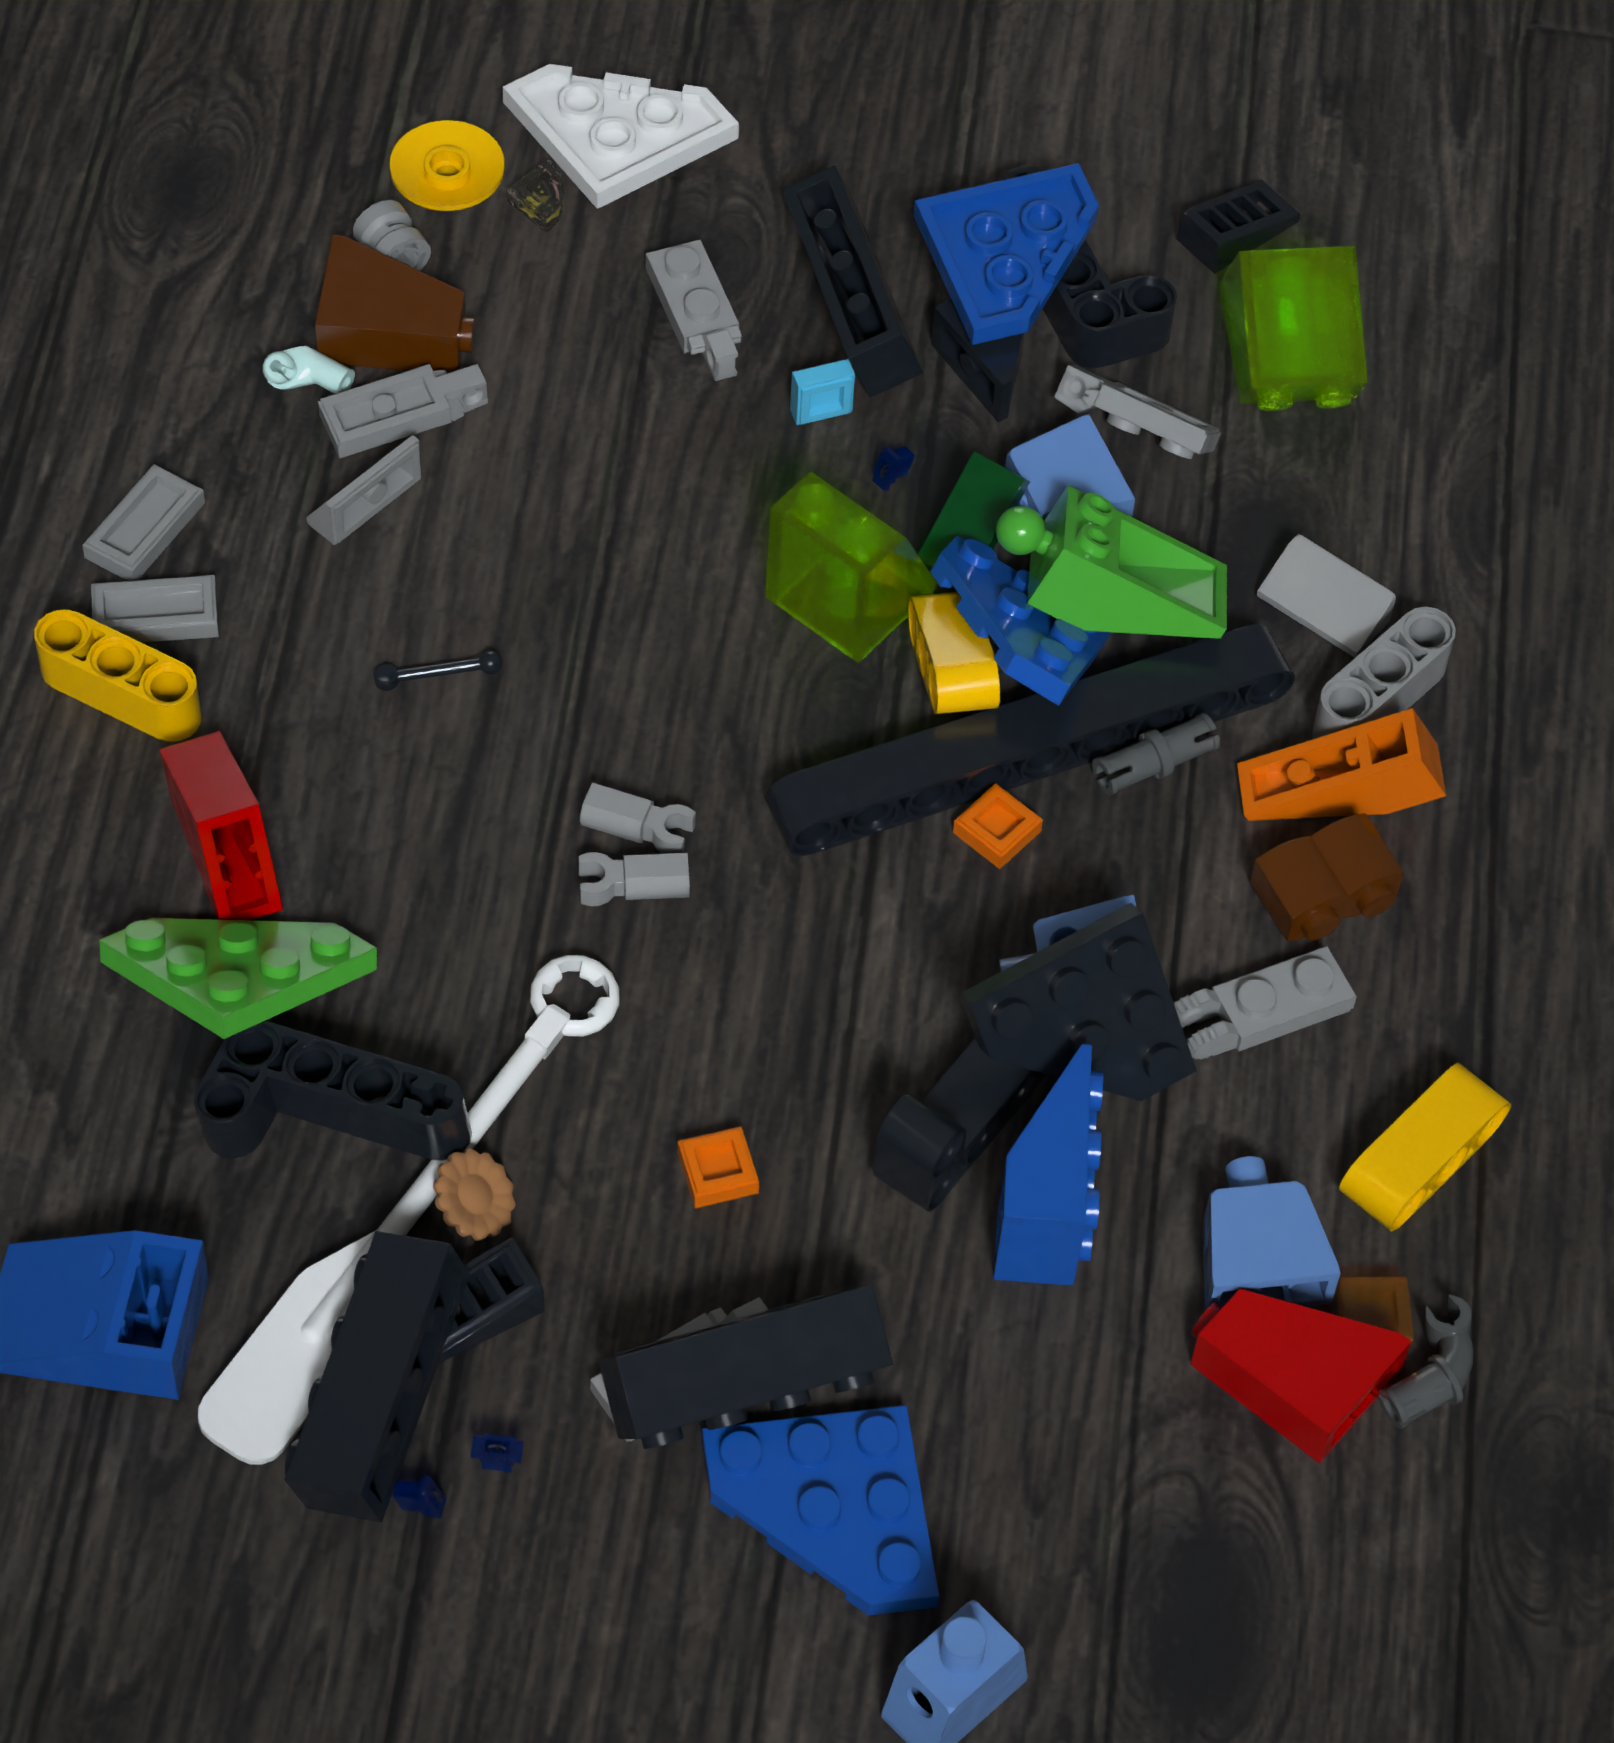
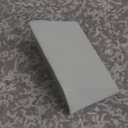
M412 435L307 516L306 521L308 525L333 545L340 543L421 479L419 439Z
M1297 534L1287 545L1257 591L1259 598L1354 658L1363 652L1390 622L1396 596L1392 591L1300 534Z

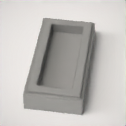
M154 464L82 545L84 558L127 581L139 580L205 504L204 490Z
M215 575L91 584L92 619L141 643L219 637Z

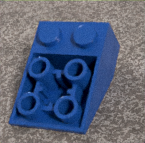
M1082 1044L1006 1156L996 1217L993 1280L1074 1286L1078 1261L1090 1262L1093 1230L1097 1229L1100 1191L1099 1189H1094L1095 1170L1099 1169L1101 1130L1096 1129L1097 1111L1100 1112L1103 1093V1072L1091 1071L1092 1045Z
M134 1230L8 1244L0 1273V1373L179 1400L209 1282L203 1240Z

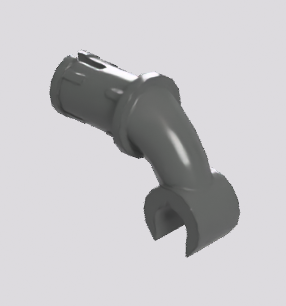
M1448 1295V1315L1454 1322V1325L1438 1321L1428 1306L1426 1307L1425 1338L1433 1349L1439 1351V1355L1433 1354L1428 1357L1427 1366L1389 1387L1379 1390V1400L1389 1420L1398 1429L1408 1426V1423L1447 1402L1457 1405L1463 1400L1462 1389L1468 1380L1473 1365L1474 1348L1471 1340V1309L1468 1303L1460 1297Z

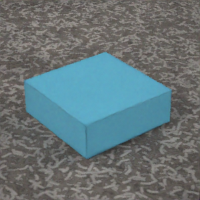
M849 359L792 372L790 411L796 425L852 412L855 373Z

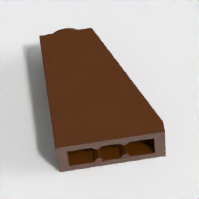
M332 235L315 323L317 351L343 365L410 371L430 364L433 371L445 370L446 373L460 370L463 352H473L476 333L475 317H466L465 292L346 236Z

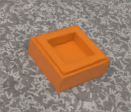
M995 783L954 820L953 833L993 865L1001 869L1041 832L1043 819Z
M741 1126L677 1141V1154L694 1208L759 1194L758 1176Z

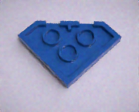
M1079 163L915 200L913 216L972 345L1028 332L1095 225L1099 204Z
M957 535L940 553L930 572L941 587L951 588L953 585L962 598L956 608L977 637L988 638L990 635L997 644L999 650L994 660L1002 671L1058 706L1103 649L1112 633L1083 631L1077 626L1059 620L1027 604L1029 571H1016L997 559L996 552L981 541L975 539L965 540Z
M907 1405L737 1424L714 1430L702 1428L701 1441L710 1503L732 1519L737 1516L766 1536V1543L810 1575L815 1571L846 1594L845 1600L868 1616L938 1607L939 1592Z

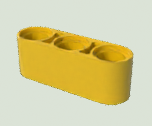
M958 592L910 596L908 600L911 643L935 714L999 708L1000 704L999 673L989 638L977 637L956 608L962 598Z
M56 610L46 614L38 621L34 629V639L41 675L44 681L52 688L160 740L167 742L182 741L191 737L198 730L201 724V708L197 679L193 670L185 663L75 611Z
M1454 1064L1357 1158L1343 1177L1339 1190L1389 1231L1397 1230L1495 1133L1506 1118L1511 1108V1103L1462 1064Z

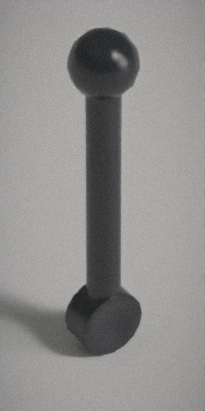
M489 650L476 659L398 670L391 664H382L375 669L373 676L378 689L390 691L396 688L401 681L478 670L493 675L501 670L503 660L499 653Z

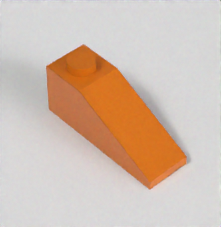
M1413 708L1237 763L1243 812L1248 821L1342 817L1362 813L1367 815H1384L1446 796L1438 744Z

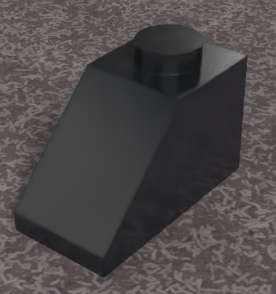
M952 299L935 307L932 347L998 423L1007 419L1022 357L1025 333L972 345Z

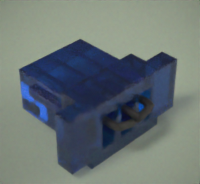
M906 446L894 451L890 447L885 448L880 453L874 468V478L872 481L883 491H887L890 484L895 483L897 478L908 474L915 455Z
M483 1434L482 1437L473 1436L471 1458H478L482 1463V1469L512 1472L514 1463H521L524 1441H516V1437Z
M423 1475L419 1482L397 1480L392 1495L402 1510L420 1511L424 1516L441 1518L446 1503V1498L429 1475Z

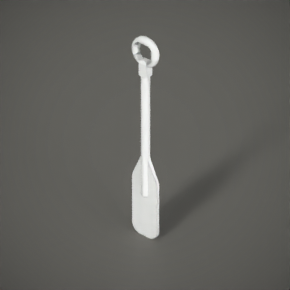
M565 955L550 960L538 970L530 989V1002L537 1020L526 1032L522 1044L468 1112L472 1137L470 1144L465 1150L473 1149L540 1061L542 1059L546 1060L563 1036L584 1037L599 1032L613 1020L620 1005L619 986L613 973L601 962L584 955ZM567 971L580 972L579 977L589 981L594 987L603 985L607 997L598 998L595 1006L588 1011L587 1019L570 1020L571 1014L555 1004H546L542 994L552 993L555 985L562 980V973ZM448 1159L443 1161L431 1160L376 1231L406 1236L438 1195L433 1189V1182L439 1178L438 1166L443 1162H447ZM375 1231L311 1265L299 1274L204 1395L198 1407V1424L201 1432L212 1443L238 1460L255 1465H263L274 1461L287 1448L306 1422L309 1414L308 1399L314 1381L318 1377H322L332 1351L331 1336L333 1327L337 1319L346 1313L354 1291L356 1265L360 1257L368 1253Z

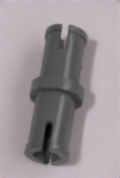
M1201 713L1196 715L1195 718L1163 732L1155 729L1139 735L1137 743L1106 756H1099L1093 759L1092 767L1094 774L1103 771L1109 774L1096 779L1101 790L1110 796L1117 793L1118 790L1154 775L1155 778L1161 779L1171 775L1174 772V766L1204 753L1219 749V734L1210 737L1204 734L1216 729V726L1207 714Z

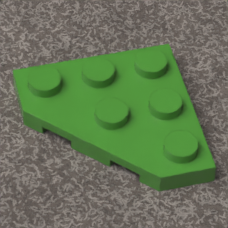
M150 918L133 922L126 929L99 940L100 962L223 1039L377 970V948L335 923Z

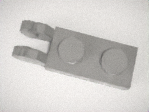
M1328 946L1214 986L1212 990L1204 988L1196 991L1192 995L1180 998V1000L1174 1002L1182 1028L1219 1016L1220 1022L1212 1024L1208 1028L1205 1027L1202 1030H1198L1197 1033L1192 1034L1191 1038H1188L1187 1043L1192 1058L1202 1060L1211 1055L1215 1056L1235 1048L1239 1052L1349 1012L1350 1009L1354 1008L1356 995Z

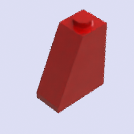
M218 731L159 749L173 807L217 920L250 921L282 911V902L259 803L221 732Z
M1239 1289L1223 1307L1217 1302L1209 1306L1195 1324L1192 1335L1197 1340L1190 1365L1320 1464L1380 1395L1379 1390L1388 1387L1399 1375L1412 1341L1399 1332Z

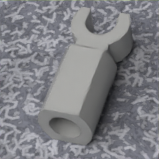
M593 782L583 802L580 815L582 826L641 844L644 840L652 842L656 850L661 854L684 853L685 838L671 834L668 830L681 828L685 831L693 832L696 820V812L687 806L675 804L660 808L654 806V801Z
M589 852L578 856L579 876H598L602 879L596 883L580 884V901L583 905L600 906L608 903L614 896H625V900L689 897L688 853L623 855V860H612L607 855L598 852Z

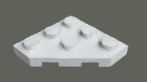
M548 64L503 86V103L597 209L737 140L739 135L738 121L705 87L684 84L682 92L653 88L651 87V79L607 72L605 73L604 80L572 75V67Z

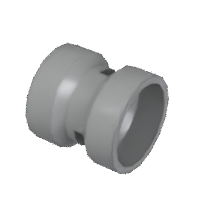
M394 200L380 201L364 210L356 219L353 227V236L358 243L418 271H421L427 264L431 255V247L420 231L412 228V219L399 202Z

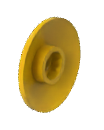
M442 120L420 125L403 135L395 144L390 155V175L396 189L414 204L438 211L462 210L483 202L497 190L502 182L505 170L504 155L498 142L485 130L461 121Z

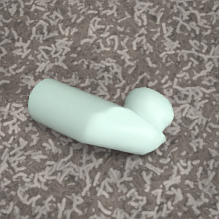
M299 346L273 352L266 357L262 366L263 374L268 383L282 390L317 384L337 394L349 390L355 377L354 370L308 346Z

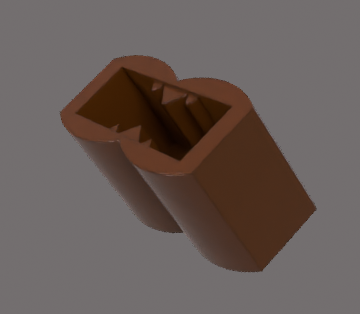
M1362 813L1338 820L1317 831L1312 836L1290 840L1265 852L1255 859L1250 883L1287 942L1300 940L1305 937L1310 941H1314L1332 933L1339 926L1342 918L1354 917L1360 914L1364 917H1372L1388 909L1396 900L1404 872L1367 814Z

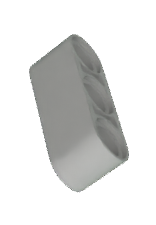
M1431 607L1415 608L1406 613L1325 684L1321 690L1313 723V739L1395 714L1411 707L1436 685L1445 674L1455 639L1456 628L1453 620L1441 610Z

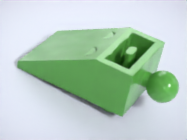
M1068 485L1045 521H1043L1037 511L1027 506L1011 507L998 519L996 536L1000 545L1006 551L1015 555L1031 553L1027 604L1059 620L1077 626L1083 631L1220 639L1227 630V565L1115 509L1101 495L1091 492L1085 494Z

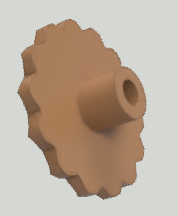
M472 1148L463 1151V1153L454 1152L448 1156L447 1162H443L438 1166L439 1178L433 1182V1189L438 1194L435 1199V1205L437 1209L443 1212L444 1222L448 1226H454L457 1234L462 1237L471 1235L474 1240L480 1241L487 1236L492 1238L499 1235L502 1227L511 1223V1211L516 1206L512 1196L514 1184L506 1177L504 1166L495 1163L489 1153L479 1154Z

